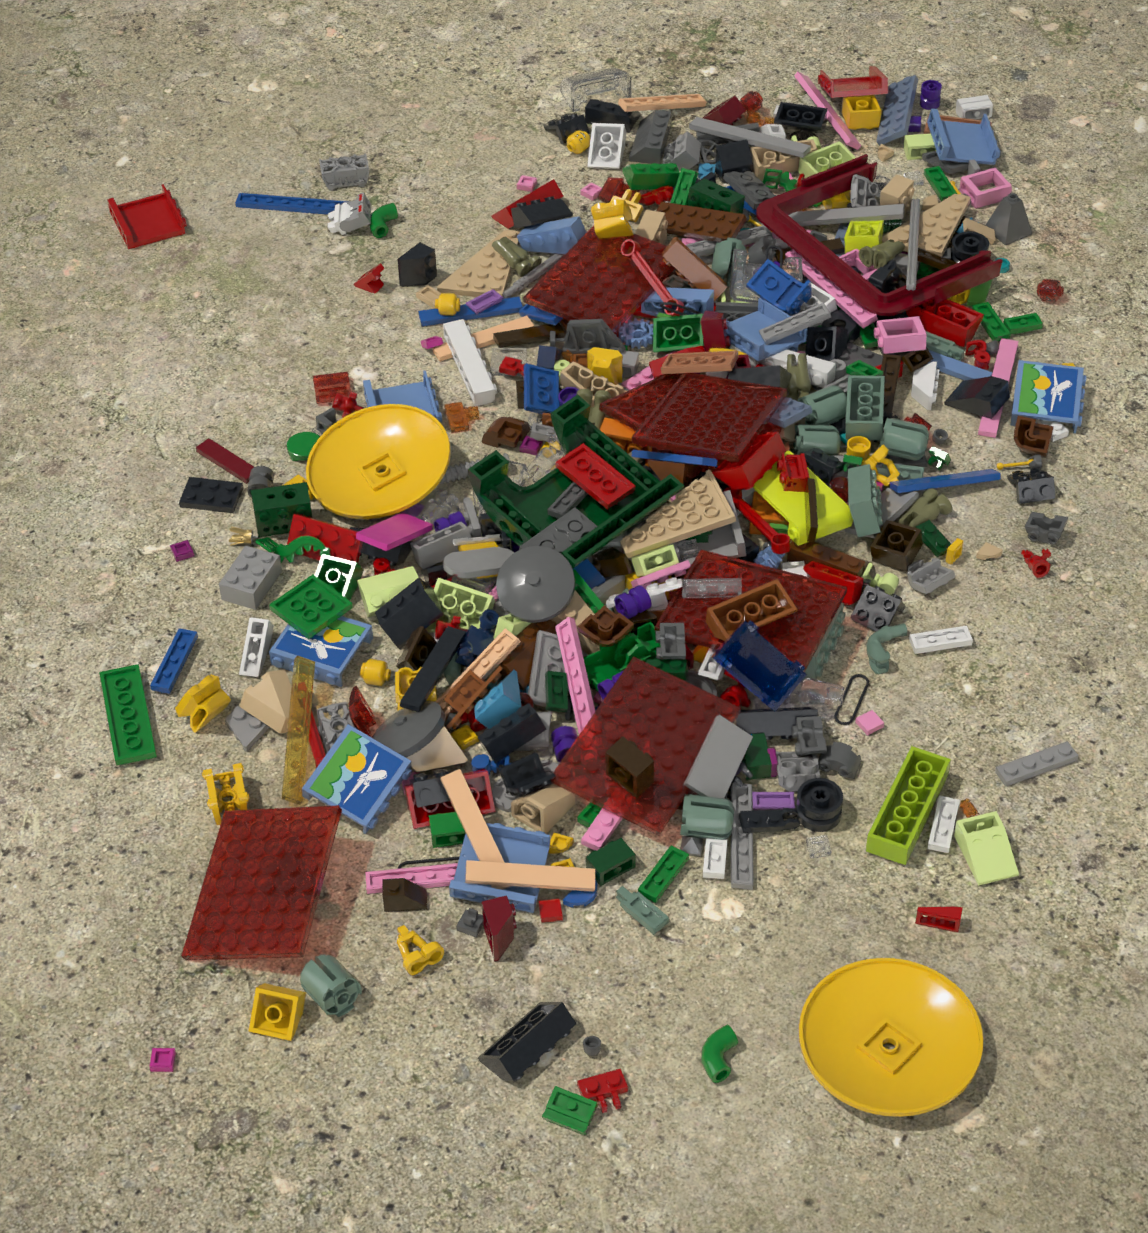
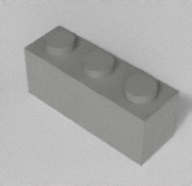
M459 522L410 543L415 561L422 569L433 567L434 564L444 561L445 556L448 554L459 552L457 549L458 545L454 546L453 539L471 538L469 528L462 522Z

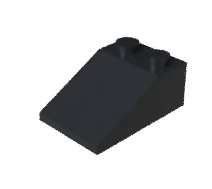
M990 376L962 381L946 399L944 405L992 419L1010 398L1008 380Z

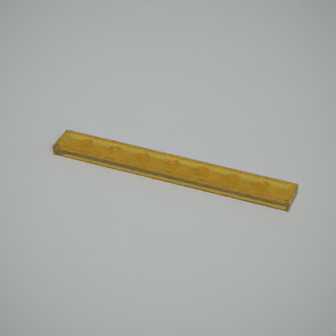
M296 656L293 666L281 799L300 805L304 800L302 788L305 785L315 661Z

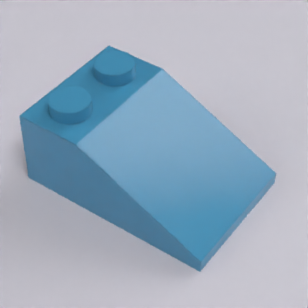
M513 670L498 685L492 688L482 700L476 703L474 707L475 719L488 729L521 707L517 671Z

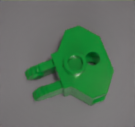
M634 633L627 634L618 643L614 660L619 667H625L651 655V660L656 658L654 650L656 651V648L659 647V643H656L655 640L643 641L641 638L638 639Z

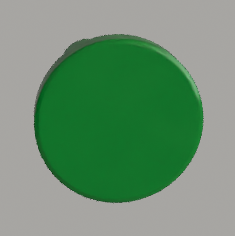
M300 432L291 436L287 441V452L290 455V459L292 461H307L314 444L320 436L313 432Z

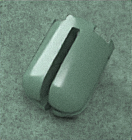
M727 238L725 241L717 242L714 247L711 269L723 280L727 273V287L738 285L743 280L745 274L747 250L742 245V241L736 238Z
M832 385L798 399V402L810 405L813 413L805 416V424L830 425L846 417L847 396L839 386Z
M895 418L886 419L880 447L884 444L889 449L887 455L912 461L920 460L925 455L929 441L928 428L921 424Z
M795 425L796 442L793 443L794 449H791L794 455H800L810 449L819 448L829 456H838L841 441L836 427L832 425Z
M685 794L680 835L705 839H728L732 834L735 810L732 802L724 798Z
M321 954L316 956L315 962L310 960L305 964L300 973V982L303 990L327 1015L336 1014L340 1017L347 1014L355 1007L353 1002L356 1000L358 993L362 994L360 983L331 955Z

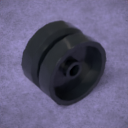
M972 231L957 234L952 241L951 260L959 263L979 254V251H988V238L983 234Z
M813 778L801 784L797 793L796 817L804 828L814 832H825L832 830L839 824L843 806V792L840 786L826 778Z

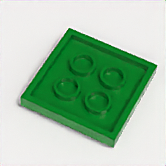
M312 574L269 604V608L282 620L310 639L353 609L352 602Z

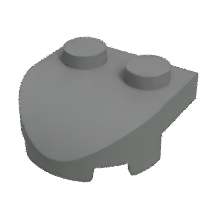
M932 558V562L926 563L923 560H919L909 565L907 576L911 588L928 594L955 578L954 570L941 566L940 559Z

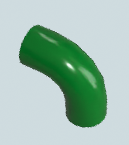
M394 203L383 205L371 214V224L369 226L374 237L382 238L386 236L389 230L386 222L398 219V212Z
M728 1024L712 1033L706 1039L701 1050L702 1065L713 1083L722 1082L731 1073L730 1066L724 1060V1053L738 1045V1039Z

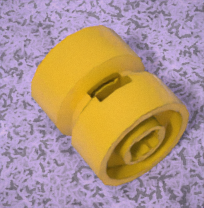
M862 436L851 437L847 442L846 455L863 458V464L870 457L871 442Z

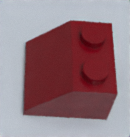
M736 95L714 107L703 119L733 126L732 122L740 120L742 118L741 115L746 110Z
M704 311L700 323L705 352H709L711 348L728 349L731 346L730 336H727L728 321L724 319V314Z
M507 895L481 902L483 928L494 962L499 961L514 939V929H517L514 917L516 916L514 904L509 903Z

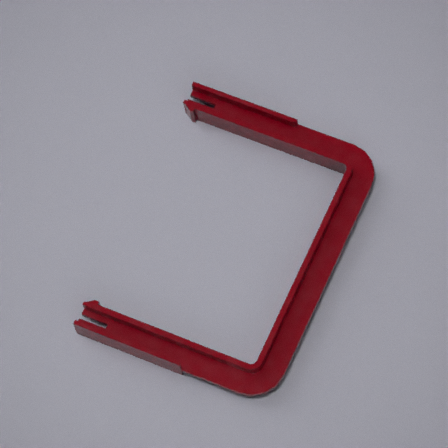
M867 154L802 179L800 187L763 201L756 210L757 218L764 226L862 308L880 316L900 314L934 299L933 304H937L1000 275L1003 260L993 261L991 259V251H979V254L917 280L914 291H908L905 285L889 293H882L788 216L851 190L852 178L855 174L868 178L870 182H873L876 177L878 163L869 164L867 162Z

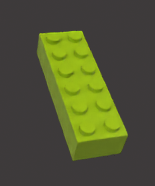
M911 746L867 835L866 852L903 865L907 864L949 775L951 759Z

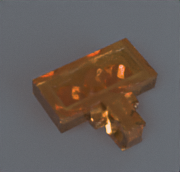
M746 110L744 114L748 124L758 123L761 126L774 124V117L763 116L760 112Z
M462 402L444 405L451 433L468 431V422L479 419L478 406L463 408Z

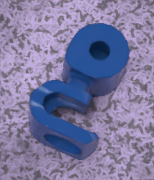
M486 754L477 755L471 761L472 771L485 769L488 771V775H490L491 771L497 773L500 764L504 766L510 763L509 755L496 764Z

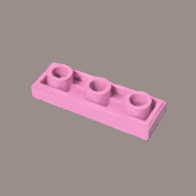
M689 560L637 578L631 581L632 587L641 585L646 589L651 582L656 580L658 584L665 582L669 579L668 576L674 574L675 577L686 574L685 570L690 568L691 565Z

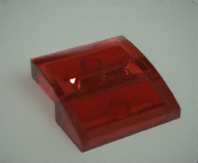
M608 177L598 195V199L602 202L610 203L613 195L622 198L625 191L630 188L628 184H624L623 178ZM632 190V195L629 201H631L634 194L636 192L639 193L640 190Z
M348 372L313 376L316 404L334 402L337 393L349 397L351 389Z
M356 685L352 688L349 698L350 719L356 729L372 738L370 727L377 723L372 709Z

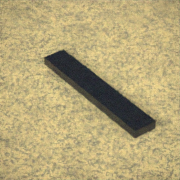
M447 626L401 699L400 707L416 712L421 710L466 637V631Z

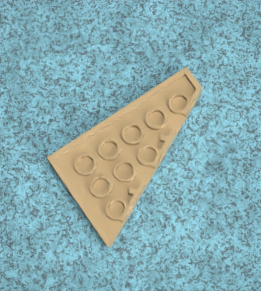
M954 194L921 213L919 218L918 248L942 257L970 204L971 197L963 194ZM910 221L884 235L882 243L890 239L894 240V242H903L905 244L903 251L908 252Z
M504 230L440 283L437 291L440 293H455L461 296L478 297L494 289L503 297L512 268L494 250L492 243L500 240L502 237H507L519 246L517 235L521 231Z
M710 469L705 471L706 474L699 480L695 479L690 486L676 495V499L669 505L666 503L659 511H656L646 519V523L639 529L635 528L630 535L625 536L620 541L622 550L627 558L736 522V517Z

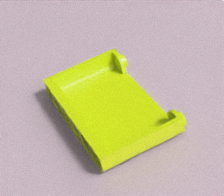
M786 451L784 453L785 456L793 454L791 451ZM777 462L772 465V469L766 471L763 478L758 480L753 488L789 522L788 536L799 546L807 543L804 492L783 490V485L779 482L780 471H777ZM808 468L809 478L814 479L816 485L818 530L815 539L851 527L853 518L849 505Z

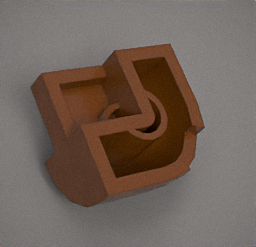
M1018 416L1014 429L1015 444L1024 453L1041 455V457L1047 458L1054 426L1036 423V419Z
M500 417L486 430L482 437V443L499 448L501 444L515 448L517 443L523 441L529 433V423L514 417Z
M604 605L595 615L590 614L577 626V629L593 643L601 647H608L620 642L634 628V623L621 613L616 615Z

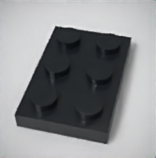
M189 477L179 500V505L181 508L234 514L243 491V483Z

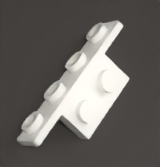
M670 578L664 584L658 585V583L648 585L646 590L651 598L652 605L647 611L669 608L665 592L683 587L682 580ZM620 594L610 596L609 600H606L607 608L615 606L614 598Z

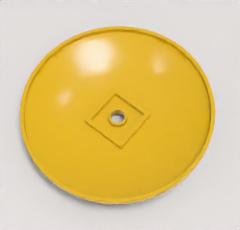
M384 404L364 408L340 419L320 436L307 460V483L317 502L325 509L337 515L353 519H375L390 516L417 504L436 488L448 469L451 456L450 441L443 425L433 415L417 407L402 404Z
M873 958L847 964L827 975L816 985L806 999L801 1012L799 1043L804 1061L810 1072L823 1088L834 1097L864 1112L883 1116L903 1117L923 1114L938 1109L951 1102L967 1088L980 1065L983 1052V1032L980 1019L971 1001L947 977L916 962L895 958ZM885 1043H891L895 1046V1048L889 1050L886 1049L883 1045Z

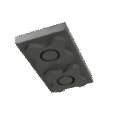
M751 171L724 173L723 179L737 193L744 195L745 201L753 209H757L763 201L776 196Z
M573 508L521 545L519 550L531 546H544L562 553L597 526L578 509Z

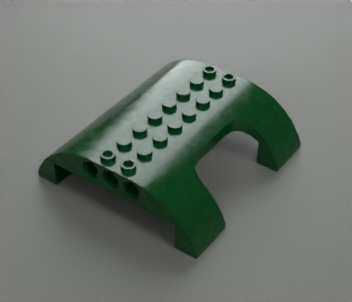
M576 395L555 409L550 415L564 455L584 443L636 487L633 493L608 510L589 494L576 506V509L597 527L561 553L570 563L572 569L684 488V485L672 474L659 481L588 420L591 405L579 395ZM495 450L468 469L469 479L480 504L488 516L520 547L559 519L548 515L547 509L573 481L558 468H555L534 484L519 486L507 475L509 461Z

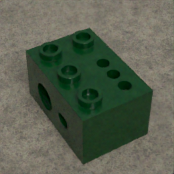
M702 179L689 187L687 206L743 214L745 196L707 179Z
M307 482L251 490L258 538L290 533L294 514L312 518Z

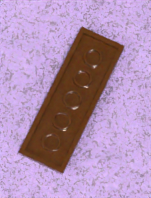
M661 202L656 210L657 212L665 213V218L668 221L667 234L722 242L727 240V238H736L747 220L745 214Z

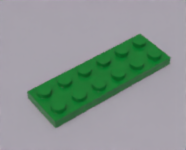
M139 664L99 672L116 766L156 758L157 755Z

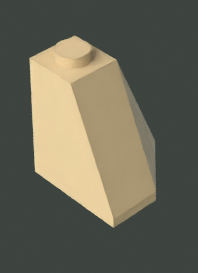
M285 670L266 672L261 676L262 681L254 687L250 685L245 689L240 703V707L280 734L298 730L303 715Z
M445 726L424 748L406 757L411 761V769L413 768L415 772L468 761Z
M559 781L513 800L511 802L512 817L536 831H542L547 834L575 805V791L568 785H564Z

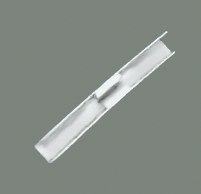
M500 534L475 538L466 537L453 539V544L457 546L501 541Z

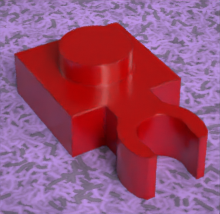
M505 356L499 366V372L516 376L519 373L524 376L525 364H522V360Z

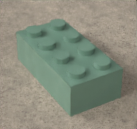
M848 375L846 439L862 436L868 440H882L884 376Z
M870 464L848 469L849 508L858 537L880 533V525L883 524L881 516L883 515L881 508L882 493L880 486H877L876 472L871 470Z
M821 597L793 650L791 677L814 684L817 677L822 676L824 663L828 664L831 656L830 652L835 650L838 636L841 637L844 631V626L842 625L846 615L843 612L844 603Z

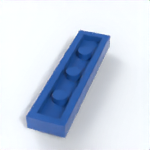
M178 629L150 684L152 691L171 693L198 638L197 631Z

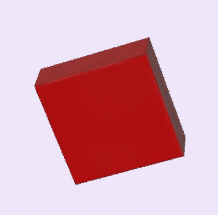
M560 899L539 901L541 923L563 920Z

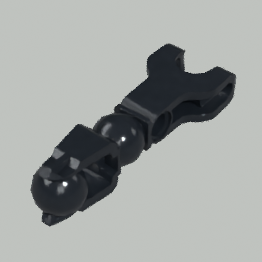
M890 260L886 265L871 274L868 282L882 293H889L895 290L896 285L901 280L902 271L896 265V260ZM842 309L831 312V318L824 320L822 327L837 326L848 329L847 343H854L860 336V325Z

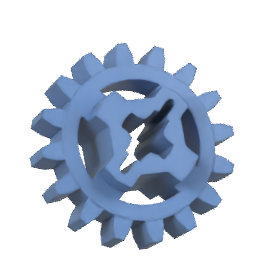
M634 318V321L628 320V323L623 322L622 326L619 327V339L625 345H631L632 349L635 346L638 349L641 346L646 348L647 344H653V324H650L649 320L644 322L643 318L640 321Z
M768 546L757 554V557L753 560L754 564L751 565L749 570L758 578L761 575L769 574L779 567L785 554H776L772 552L771 546Z

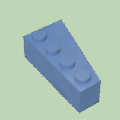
M580 216L525 226L517 235L521 247L531 252L584 256L593 246Z
M649 287L641 299V313L657 316L659 312L666 314L664 309L660 307V304L664 302L653 287ZM667 288L672 297L682 301L687 308L703 314L704 311H714V290ZM672 305L671 309L676 310L677 306ZM684 309V312H683L684 314H687V315L696 314V313L690 312V311L685 310V309Z

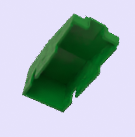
M651 622L637 628V638H641L643 641H656V631L658 630ZM618 643L608 647L600 646L599 651L583 658L589 685L598 691V683L606 679L612 680V676L621 671H624L629 676L633 685L645 681L646 661L651 660V655L625 667H619L614 660Z

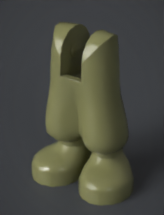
M502 237L500 240L492 243L494 250L506 260L512 269L517 271L520 277H523L542 262V258L538 255L529 259L528 252L507 237Z
M890 239L872 248L865 246L859 251V259L866 267L874 266L875 269H879L890 260H893L896 255L903 252L905 244L900 241L894 242V240Z
M800 353L797 366L796 356L788 354L786 370L791 373V379L786 389L789 394L785 397L798 401L799 398L810 394L811 381L808 373L806 353Z
M580 389L577 391L576 395H579L588 404H592L593 394L590 390ZM599 390L595 393L594 407H590L588 419L599 430L606 414L604 406L611 400V394L605 390Z
M929 488L923 492L922 497L916 500L910 510L899 519L898 523L915 528L928 520H935L939 513L942 515L950 514L953 510L952 504L944 494L938 496V492L935 489Z

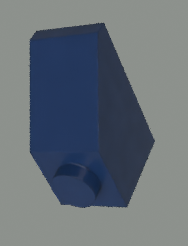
M539 345L537 366L551 370L554 369L555 362L561 358L562 350L557 347Z

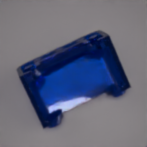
M751 620L748 623L743 621L711 655V658L775 712L807 676L804 672L805 667L797 660L794 663L762 637L757 632L759 627Z

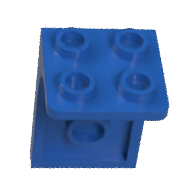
M769 259L766 260L746 284L749 290L790 316L798 314L801 310L800 306L804 302L807 303L812 297L810 280L801 283Z

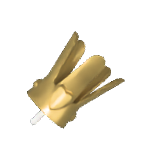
M233 526L230 528L231 532L238 533L232 535V538L229 539V542H237L230 544V546L242 543L252 544L253 538H258V536H253L252 529L244 530Z

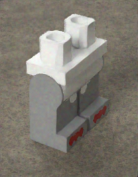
M365 193L358 194V199L335 205V211L328 213L329 220L331 221L328 223V229L332 234L339 231L341 235H344L346 232L371 224V203Z

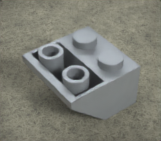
M688 131L683 135H679L673 143H669L664 148L663 164H676L679 171H681V168L691 169L699 162L701 143Z

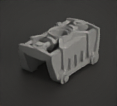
M354 154L351 157L343 156L339 158L329 157L326 160L319 159L322 179L330 191L339 187L366 186L369 176L366 154L359 156Z
M347 702L331 704L317 709V729L327 754L333 746L336 737L338 739L346 726L349 724L355 728L357 724L354 717L351 718ZM341 708L343 709L342 718L340 714H338V710ZM324 712H328L331 715V720L325 718ZM337 725L344 726V728L341 730L334 729V727Z

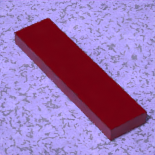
M210 438L196 447L197 453L244 483H249L250 472L254 468L253 465Z

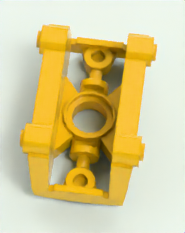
M242 763L232 764L234 772L229 771L213 775L212 768L205 769L202 772V776L207 782L209 794L207 806L209 809H212L216 825H226L248 820L247 802L250 799L249 794L245 792L242 778L244 766ZM235 777L236 784L231 788V785H229L230 779ZM219 780L222 785L221 790L215 787L214 781ZM226 796L234 797L231 801H223V798ZM235 807L241 810L242 816L236 815L234 812ZM225 809L227 813L226 818L221 820L220 813Z

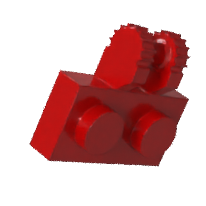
M663 186L641 195L639 203L648 206L655 202L657 205H660L663 200L670 201L672 199L671 194L674 193L673 187Z
M621 1068L577 1081L581 1096L597 1101L602 1113L607 1112L608 1108L605 1098L611 1097L615 1109L621 1108V1102L618 1095L628 1092V1086Z

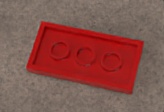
M584 443L556 461V468L607 510L635 491L636 486Z
M294 514L287 545L300 536H312L319 539L325 547L330 548L331 556L358 563L363 542L356 539V533L359 531ZM312 546L310 551H306L303 547L304 554L302 556L320 561L321 550L319 549L315 552Z

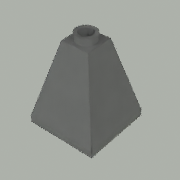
M1010 193L1001 200L985 225L994 229L995 237L1004 245L1032 235L1023 201L1015 193Z

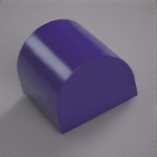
M911 116L908 132H920L921 116Z

